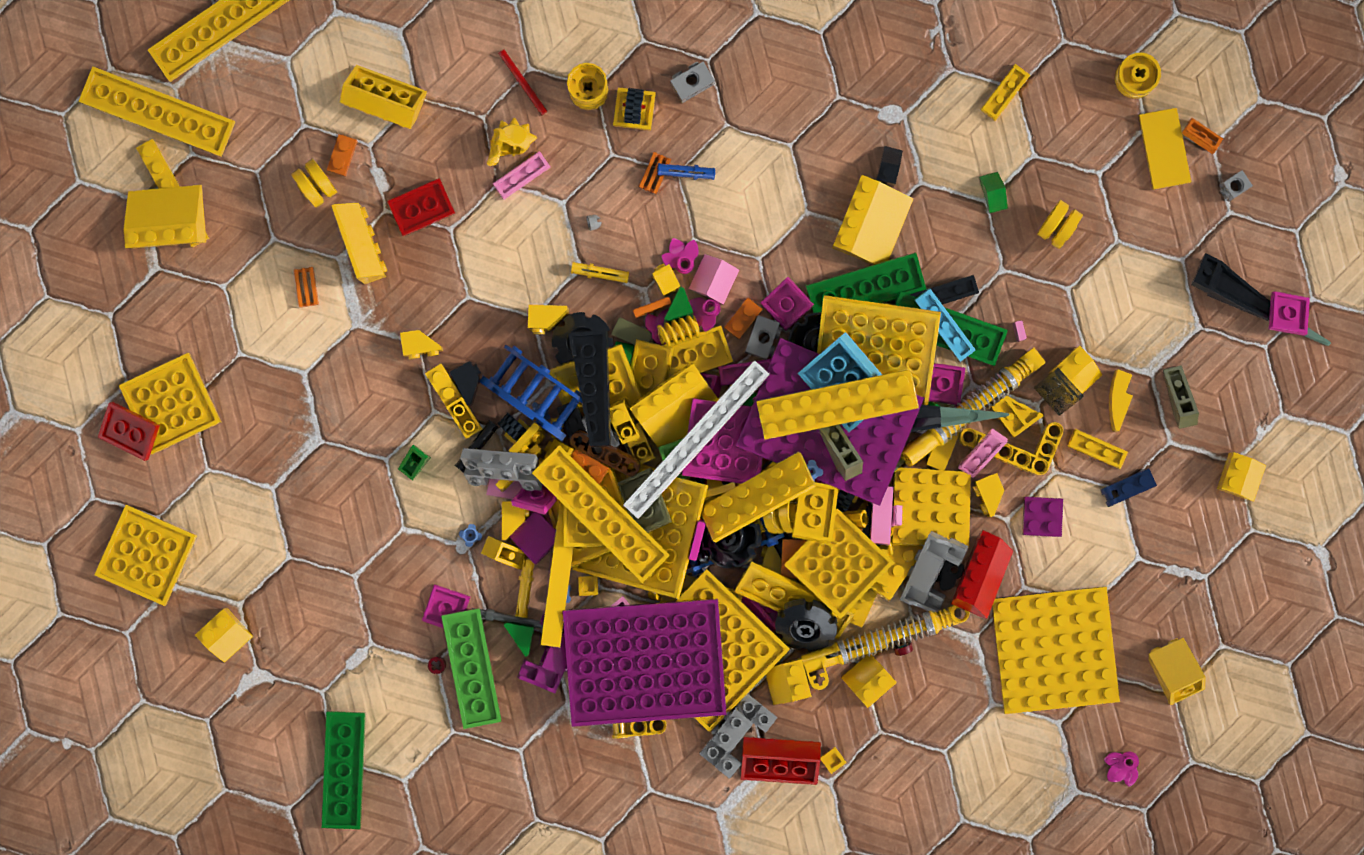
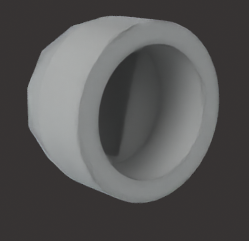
M598 215L587 216V224L590 231L596 230L601 226L602 222H597V220L601 219Z

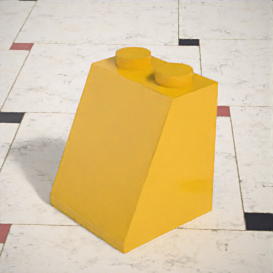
M1178 638L1168 642V645L1162 648L1156 647L1150 651L1149 662L1170 706L1205 690L1206 676L1184 638L1179 640Z

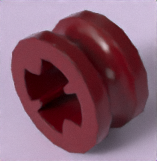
M433 657L428 662V670L433 674H440L446 668V661L442 657ZM433 661H440V666H442L441 669L434 670L432 668V666H434L432 665Z

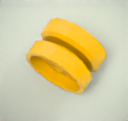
M1146 53L1129 55L1117 67L1115 72L1117 89L1124 96L1131 99H1140L1147 96L1158 85L1161 78V68L1158 61Z
M312 158L305 163V168L310 174L309 176L299 168L291 173V176L306 199H309L314 207L317 208L324 203V198L319 192L320 190L328 198L333 197L338 192Z
M1062 200L1056 204L1037 233L1038 236L1046 240L1055 232L1051 239V244L1058 249L1069 240L1083 216L1082 213L1074 209L1067 217H1064L1069 209V205Z
M797 498L763 516L765 527L769 533L793 532Z

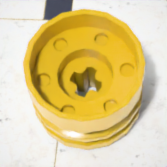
M582 63L574 67L568 74L567 86L570 99L577 107L584 110H593L604 104L608 97L609 89L606 74L599 66L592 63ZM585 87H587V88H590V87H591V88H592V91H589V90L585 91Z

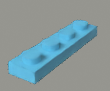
M930 288L914 299L920 309L941 312L938 333L960 362L975 351V348Z

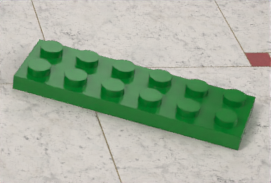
M916 252L805 285L809 300L814 304L812 306L813 312H822L824 295L883 303L896 299L899 291L910 295L926 290Z
M899 291L895 302L896 306L920 309L914 301L917 297ZM945 308L975 348V351L968 357L995 366L1008 330ZM938 333L937 346L951 350Z
M326 712L321 828L361 829L366 712Z

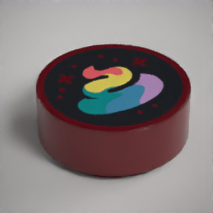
M906 642L905 645L900 643L899 647L895 645L893 648L895 655L902 656L912 652V642Z

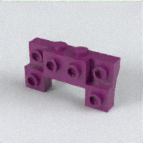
M544 613L539 622V624L543 625ZM564 622L560 647L546 646L539 664L524 659L517 678L556 693L564 672H567Z

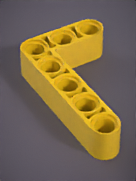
M1057 422L1047 424L1043 429L1034 454L1006 443L1003 447L1008 450L1007 456L1001 457L998 452L993 458L1033 475H1043L1050 467L1063 435V427ZM1051 426H1055L1058 429V434L1055 437L1049 433ZM966 428L960 432L958 440L962 445L973 449L986 434ZM965 432L972 434L973 438L969 443L963 439ZM1043 444H1048L1050 446L1051 450L1049 454H1044L1042 452L1041 448ZM1019 454H1023L1026 458L1023 465L1019 464L1016 460ZM1037 461L1043 464L1041 472H1037L1034 468Z

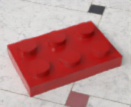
M440 178L387 201L403 237L456 214Z
M109 402L98 438L146 461L149 460L160 425L119 404Z

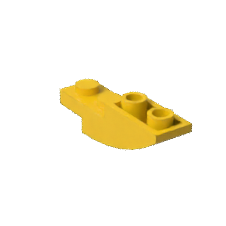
M442 363L425 372V375L464 437L467 439L482 430L478 420L470 407L467 406L462 394Z

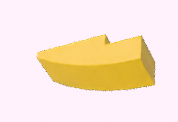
M1119 369L1114 371L1109 392V416L1112 431L1114 432L1120 431L1133 395L1126 393L1132 374Z

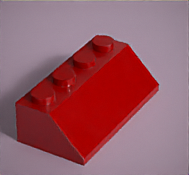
M984 530L977 536L951 602L952 605L984 619L988 618L1013 550L1000 537Z
M743 737L740 780L817 785L821 761V742Z

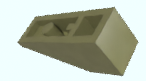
M1182 365L1164 369V379L1178 429L1197 425L1199 411Z
M834 425L818 429L843 479L847 481L861 474L863 460L841 426Z

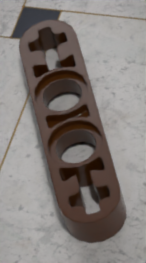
M579 430L571 436L570 444L574 449L625 475L634 476L638 473L640 462L637 458L612 445L601 447V453H594L590 444L588 448H585L586 443L589 441L588 433ZM579 436L582 437L583 441L580 444L576 443V438H578ZM616 453L619 456V461H610L609 454ZM623 458H625L623 465L620 466ZM630 463H634V468L632 470L628 469V465H630Z

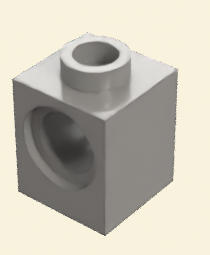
M1242 170L1219 186L1222 196L1231 201L1253 185ZM1231 182H1235L1238 185V191L1231 189Z

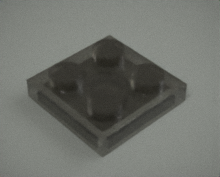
M1056 368L1034 387L1059 416L1084 397L1059 368Z

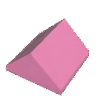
M704 254L689 289L724 305L739 270L721 259Z

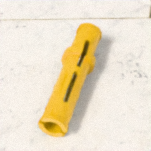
M572 263L571 274L588 276L590 279L595 277L628 283V271L594 266L593 263H590V265ZM582 269L598 271L599 273L584 271ZM602 272H604V273H610V274H615V275H618V276L606 275V274H602Z
M523 559L521 576H519L520 587L515 614L517 617H528L532 582H534V563L530 559Z

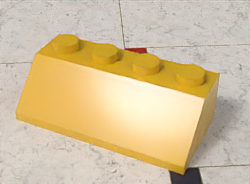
M356 65L343 83L339 103L411 129L418 118L427 91Z

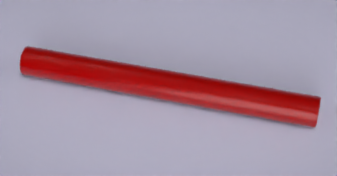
M505 49L500 51L498 54L541 116L548 112Z

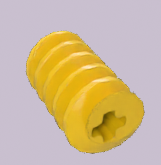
M689 315L686 316L685 320L679 318L678 323L676 320H672L671 325L666 322L664 323V328L661 325H657L660 342L662 345L666 343L668 347H671L672 340L677 345L678 338L684 343L685 336H688L690 340H692V334H695L697 338L700 336L699 326L694 315L693 319Z

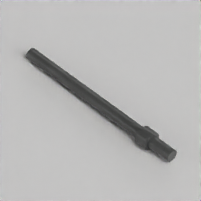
M480 609L481 616L488 621L498 620L540 629L543 628V625L539 624V620L498 613L492 609Z

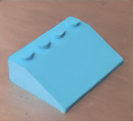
M846 332L798 373L811 389L882 375ZM863 420L844 423L842 425L848 432H850Z

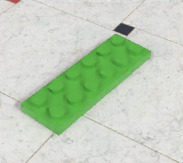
M480 608L442 615L463 729L501 722L502 719Z

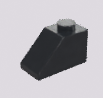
M884 146L876 177L877 181L894 188L903 150Z
M471 361L450 371L469 407L473 405L480 383L479 374H481L476 363L472 364Z

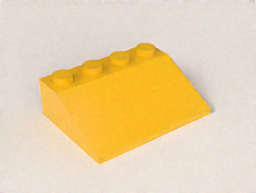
M861 175L832 248L872 265L889 260L913 198L877 180Z
M202 185L128 191L124 221L125 248L135 249L206 243Z
M359 203L331 205L356 278L363 284L385 278L387 267L384 260L380 261L378 254L381 253L378 243L373 241L372 236L375 233L372 225H368L366 218L369 217L366 208L362 207Z
M691 362L635 401L629 408L657 447L682 439L687 435L693 398L718 401L719 399L693 362Z

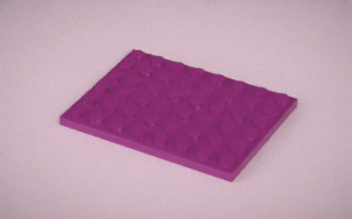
M780 338L767 369L770 375L759 388L736 447L777 464L800 452L806 465L809 460H815L818 468L823 470V475L818 476L816 480L880 506L924 398L916 395L919 405L917 409L864 419L850 432L842 424H839L863 460L862 473L845 481L836 468L818 429L764 439L756 401L811 390L798 373L819 355Z
M718 598L563 610L572 727L727 715Z

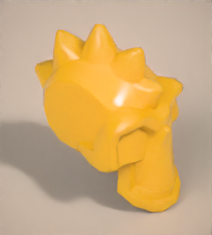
M513 118L509 124L501 120L499 128L493 130L487 165L494 166L498 164L500 156L523 154L530 144L537 139V136L530 133L529 124L519 125L516 118Z

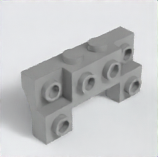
M463 448L460 459L466 467L464 476L469 484L473 486L487 485L489 479L519 481L522 488L527 491L542 489L543 484L532 474L539 466L536 454Z
M931 531L922 550L919 549L914 558L917 562L915 566H911L907 574L910 578L900 600L927 611L938 613L946 595L933 589L943 564L947 560L959 566L969 546L953 538L949 540Z
M748 693L736 705L733 711L731 710L726 713L727 715L724 716L723 719L725 721L722 725H716L711 732L712 738L699 753L729 779L742 764L730 753L753 723L766 733L778 718Z

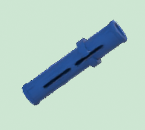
M658 163L657 175L693 178V180L698 178L714 180L715 168L699 167L698 165L683 166ZM669 169H671V170H683L684 172L669 171ZM689 171L704 172V173H703V174H701V173H689Z

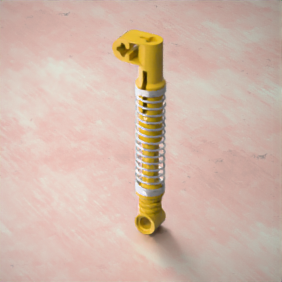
M1035 347L1013 363L1012 366L1004 367L999 371V374L996 373L997 380L991 377L992 384L986 381L988 387L981 384L983 391L977 388L978 395L972 392L973 399L967 395L966 400L962 399L963 403H957V407L953 408L971 410L984 408V411L990 410V406H995V402L1004 399L1005 395H1009V391H1014L1018 388L1022 379H1025L1046 363ZM971 422L927 430L904 447L901 453L902 459L908 468L913 466L934 448L947 443L948 439H952V435L956 436L957 432H961L962 428H966V424L970 425Z
M955 605L947 607V610L945 608L942 609L943 612L941 610H938V613L932 611L923 612V620H920L917 614V622H914L911 616V624L905 618V626L899 620V628H897L894 622L895 629L891 630L888 624L889 631L885 632L882 626L880 630L876 628L874 632L870 630L868 634L864 632L862 636L858 634V637L854 638L852 636L850 640L846 638L844 642L839 640L834 642L832 646L802 655L801 659L809 683L813 689L823 690L829 682L826 671L827 667L836 664L844 665L849 663V661L852 662L853 659L864 658V655L870 657V653L876 654V651L888 650L889 645L893 649L894 642L899 647V639L905 645V637L911 643V635L917 641V633L921 639H923V632L927 637L938 634L942 627L945 629L946 626L951 627V624L954 626L965 622L969 618L970 612L962 609L964 611L962 619L955 617L954 611L959 608ZM840 652V655L826 659V656ZM823 669L824 673L819 674L820 678H824L822 685L819 686L818 683H814L816 675L810 677L809 673Z

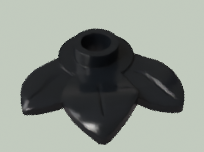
M945 560L936 582H940L941 591L950 590L955 586L956 579L960 578L964 572L962 563L957 566ZM952 566H956L958 568V571L956 573L951 572Z

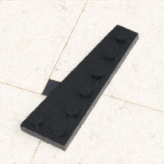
M600 330L569 333L590 446H611L608 332Z

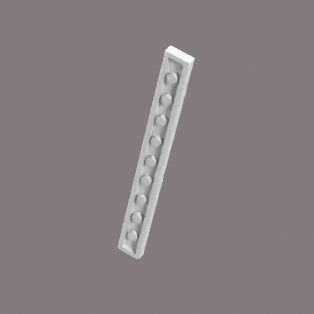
M754 361L624 503V506L639 519L770 374Z

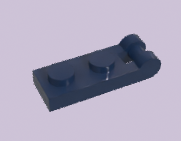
M1148 468L1102 488L1100 491L1102 495H1105L1107 507H1111L1154 488L1157 484ZM1116 490L1118 497L1114 498L1111 491Z

